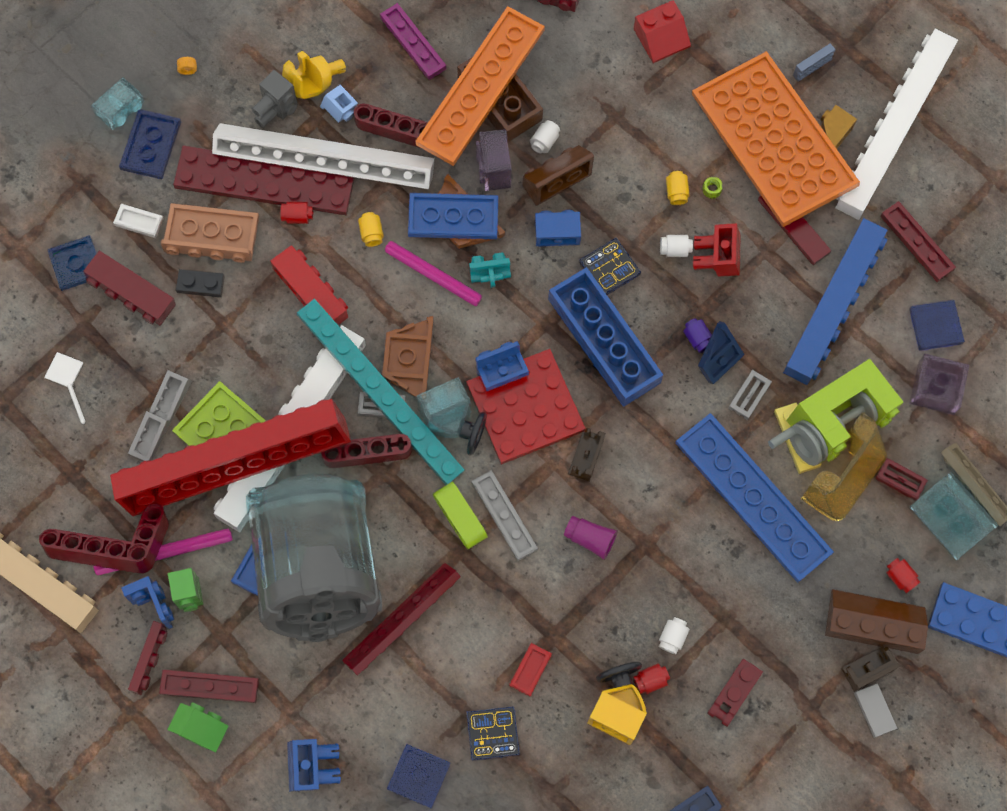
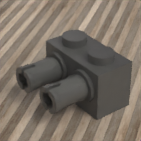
M273 70L259 84L262 99L251 108L252 112L256 115L254 118L255 122L261 128H264L275 116H279L283 120L287 115H292L298 106L293 84L276 70Z

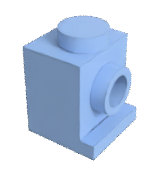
M339 85L324 96L320 107L322 109L325 108L339 123L343 119L348 122L354 116V109L358 103Z

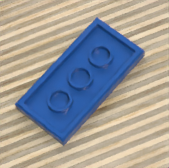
M410 193L408 237L497 239L498 195Z

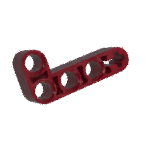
M393 434L353 439L350 443L323 451L321 455L327 467L341 468L404 460L411 455L412 446L407 435ZM402 443L404 445V450H399V444ZM389 444H391V450H392V452H389V448H388V445H389ZM375 446L384 447V451L379 454L374 453L372 450ZM355 448L361 450L360 455L356 457L349 454ZM335 451L338 453L335 459H328L326 457L329 452Z

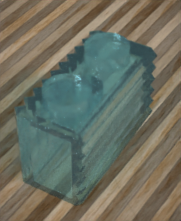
M122 77L91 107L95 115L114 130L115 127L122 126L132 112H137L142 107L144 100L141 93Z

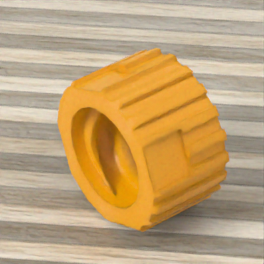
M179 58L177 60L178 72L183 75L194 74L197 71L195 58Z

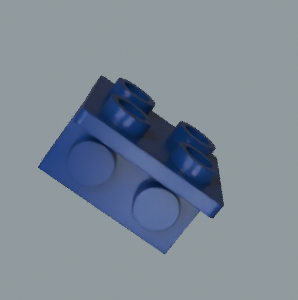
M518 341L504 343L500 348L493 351H484L475 358L477 375L480 376L486 391L529 375L527 366L520 353Z

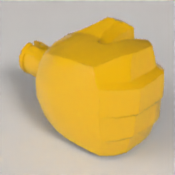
M301 51L297 53L300 64L299 68L296 70L294 64L288 60L283 65L282 76L293 84L297 98L307 99L318 96L326 91L331 85L332 76L345 73L346 66L342 59L327 63L321 55L310 58L305 52Z

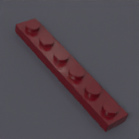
M444 563L342 660L344 664L358 676L396 638L400 637L414 621L418 620L431 605L436 603L442 594L455 584L461 577L458 572Z

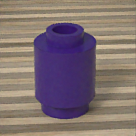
M695 318L685 324L686 328L683 332L694 350L703 353L712 334L703 320Z

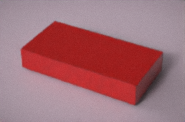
M531 643L509 686L531 697L552 653Z

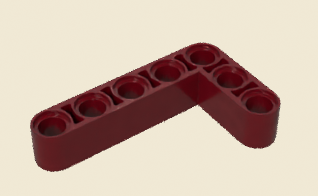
M365 103L357 105L354 109L355 124L358 129L418 147L415 141L428 123ZM363 115L369 116V117L366 118V119H361V118H360V117L363 116ZM384 121L389 122L387 125H381L380 123ZM402 128H409V129H410L409 131H406V132L401 131Z
M150 504L142 513L132 541L58 529H47L40 534L39 542L45 554L51 559L134 573H146L152 569L169 527V521L161 505Z

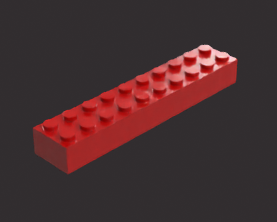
M333 399L321 400L315 405L297 408L294 412L286 415H277L271 420L254 423L248 428L231 431L225 436L210 438L204 443L187 446L184 450L164 454L161 458L143 461L140 465L132 468H123L117 473L110 475L114 499L134 517L142 514L144 509L150 504H159L163 507L350 443L351 439L346 419Z

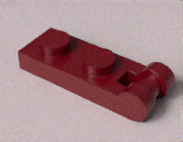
M743 658L707 714L711 717H717L722 721L721 724L728 727L763 671ZM722 703L730 708L728 713L720 709Z

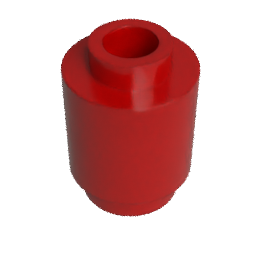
M287 202L286 204H281L282 222H287V224H309V219L313 220V206H309V202Z
M896 558L887 565L889 571L886 574L899 590L908 593L920 583L917 578L918 574L905 559L900 561Z
M658 663L638 671L637 675L633 676L634 684L640 694H649L668 686L667 680H670L666 667H661Z

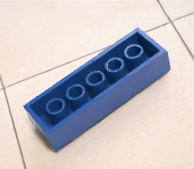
M587 267L549 290L548 300L623 407L661 384L662 372Z

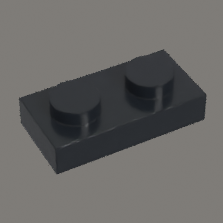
M179 269L176 292L222 297L225 276L223 273Z

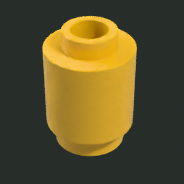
M682 171L671 172L666 177L667 197L670 200V204H686L690 196L688 176L683 174Z
M373 212L362 214V217L358 219V224L365 246L374 247L382 244L384 235L380 216Z

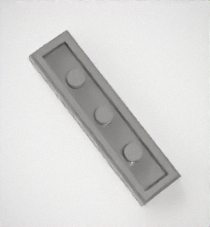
M492 470L471 481L517 561L537 551L538 547Z

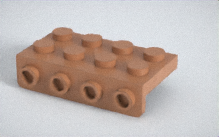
M171 203L165 236L161 240L162 249L170 255L182 253L194 258L208 256L214 260L226 258L239 263L252 261L259 214Z

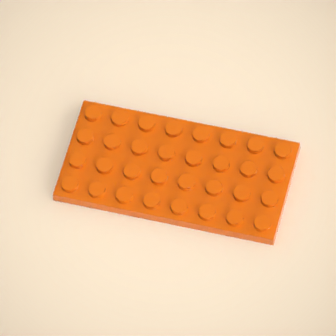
M767 51L692 90L693 97L782 227L859 187L860 181Z

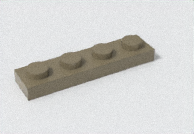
M954 443L943 450L941 454L944 456L946 464L957 472L959 480L969 487L973 492L975 500L985 507L990 519L999 526L1006 523L1007 506L960 447Z

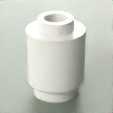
M549 120L542 123L530 139L532 149L540 154L548 153L559 137V126Z
M666 235V237H661L660 254L666 255V257H688V253L693 251V240L689 239L688 235Z
M674 617L673 621L667 620L659 639L661 642L659 648L676 655L678 650H681L690 630L686 627L687 622Z

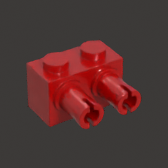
M737 223L718 224L714 227L713 235L694 236L695 250L714 249L713 255L693 256L694 270L714 269L718 277L740 275L741 235Z

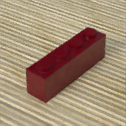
M100 250L83 271L87 279L86 282L96 289L98 287L102 288L109 298L114 301L119 299L124 303L123 306L133 313L135 311L141 313L142 318L152 325L155 322L161 326L176 306L172 296Z

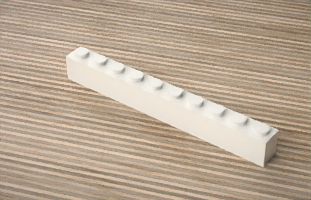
M934 29L931 36L926 35L921 44L924 47L922 53L917 51L912 60V63L915 64L913 69L908 67L902 78L905 80L904 85L899 84L893 94L896 97L894 103L889 101L883 112L887 114L885 119L880 118L874 128L877 131L875 137L870 135L864 146L867 148L866 153H860L855 162V165L858 167L853 173L860 181L859 187L836 198L838 200L836 209L857 220L860 219L951 55L958 39L937 29Z
M222 123L218 125L213 133L212 154L429 189L433 178L435 158Z
M341 325L340 328L362 352L366 346L365 339ZM322 348L316 358L318 361L313 367L310 366L304 375L305 380L301 385H297L291 394L292 399L288 404L285 403L281 407L279 415H286L294 412L297 408L309 407L321 400H329L347 372L327 349ZM285 465L230 483L227 488L228 493L224 499L220 498L215 504L214 515L216 518L240 533Z

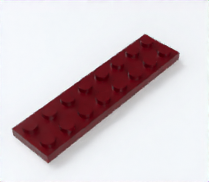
M182 146L173 186L175 189L276 205L286 204L287 202H309V206H313L314 211L347 216L355 177L212 154V150Z

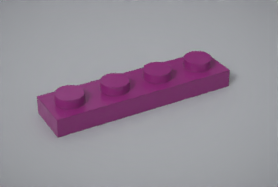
M398 3L380 13L382 21L428 80H431L447 69L446 64Z

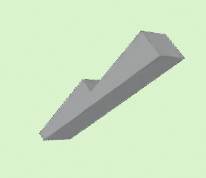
M167 370L149 412L146 411L128 454L144 461L152 460L192 380Z

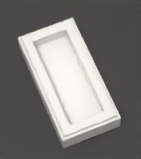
M121 204L113 224L116 227L157 238L164 218L158 214Z

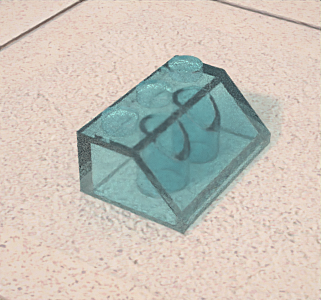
M952 472L943 477L910 506L956 560L998 526Z

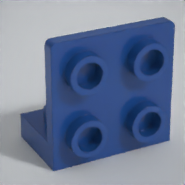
M147 576L121 587L124 596L133 605L137 604L140 606L146 604L152 598L161 622L168 629L173 628L171 621L175 620L170 607H167L165 602L163 603V599L166 596L157 581L153 582Z

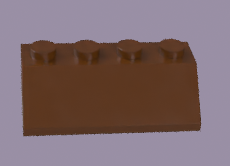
M834 589L831 590L825 636L883 646L915 654L925 650L928 631L925 607Z

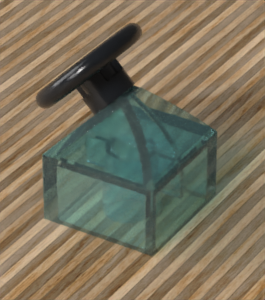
M455 378L417 395L418 410L429 430L434 435L440 437L468 439L467 454L469 456L473 455L482 437L487 414L486 412H481L475 423L468 421L471 415V401L460 378Z

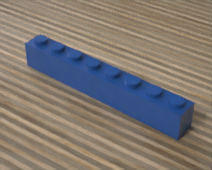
M863 218L783 372L784 374L805 385H808L811 379L816 380L821 368L817 367L820 360L825 362L831 349L827 348L830 341L835 343L840 333V330L837 329L839 323L844 324L850 314L847 308L849 304L854 306L859 296V293L856 292L857 288L865 285L869 275L865 274L868 267L873 269L878 259L875 256L877 250L882 251L888 240L884 238L887 229Z

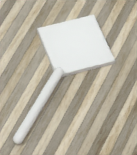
M57 352L44 378L68 387L80 422L85 424L83 413L72 387L83 362Z

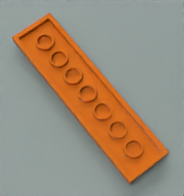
M507 6L415 141L416 145L454 166L545 31V26Z

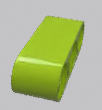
M453 481L433 493L435 501L467 549L488 537L483 526Z

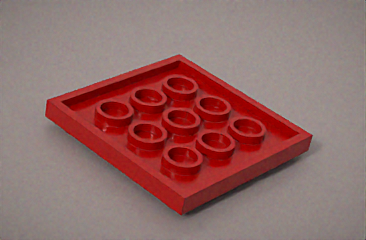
M550 349L523 359L529 375L492 390L486 391L480 376L466 381L479 414L481 412H486L487 414L485 429L501 465L585 432L586 428Z

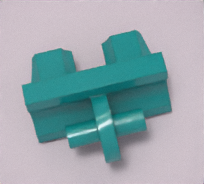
M503 252L495 253L492 256L493 260L484 261V257L481 255L473 256L472 262L469 263L471 283L490 282V287L494 288L495 281L511 278L510 259L506 258Z

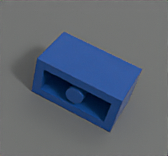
M564 210L557 213H552L551 211L535 213L536 246L580 245V212Z

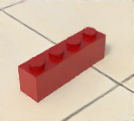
M291 245L270 260L272 269L303 306H306L315 298L337 325H340L348 318V306L343 299H337L334 296V290L327 281L323 283L319 278L321 276L315 266L312 265L310 267L306 263L307 258L300 249L296 251Z

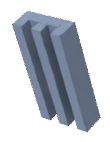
M830 43L796 65L793 74L794 78L799 82L831 61L836 49Z

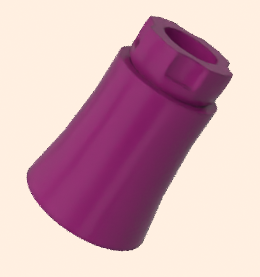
M572 516L564 531V536L605 560L615 542L618 530L606 528L583 518L579 519Z

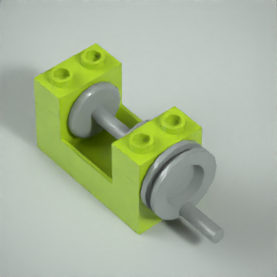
M868 359L800 402L786 420L791 427L769 440L768 444L774 449L790 439L796 453L807 464L816 466L825 460L831 462L847 447L845 443L851 437L845 428L847 423L859 416L871 430L877 426L883 428L900 412L898 408L904 402L871 359ZM852 405V410L842 415L841 417L837 416V414L841 413L842 411H844Z

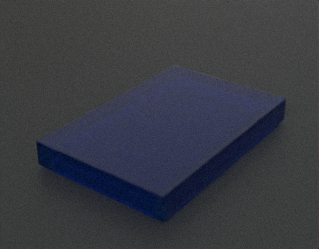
M138 109L119 165L120 170L163 179L181 125L180 118Z

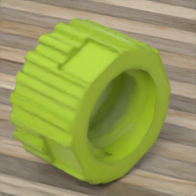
M717 177L707 178L702 188L704 195L712 199L719 197L723 189L722 182ZM714 184L717 186V190L711 191L708 189V186Z

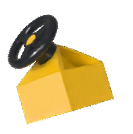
M638 661L613 667L596 676L597 682L600 683L612 681L614 688L602 691L587 724L628 745H631L647 714L644 701L637 688L633 685L631 677H629L630 674L642 668V664Z

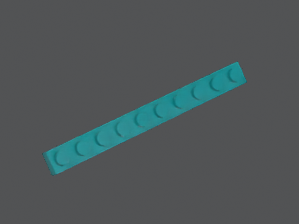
M315 298L297 312V316L401 434H405L410 438L411 446L445 485L451 483L464 472L465 469Z

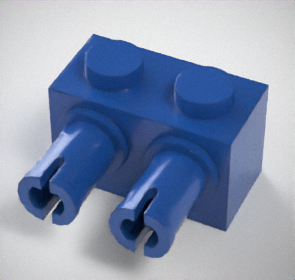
M317 739L287 742L289 792L319 789V784H340L341 777H332V775L340 774L339 768L318 770V760L339 759V752H331L339 750L338 743L317 745Z

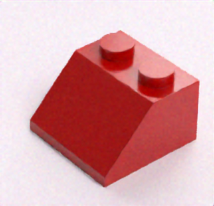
M674 0L635 16L633 29L652 63L691 47L684 17Z

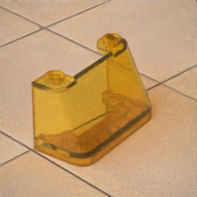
M863 412L848 432L851 436L849 438L851 442L849 453L854 457L840 477L829 471L819 473L801 498L833 521H840L846 517L887 457L876 422Z

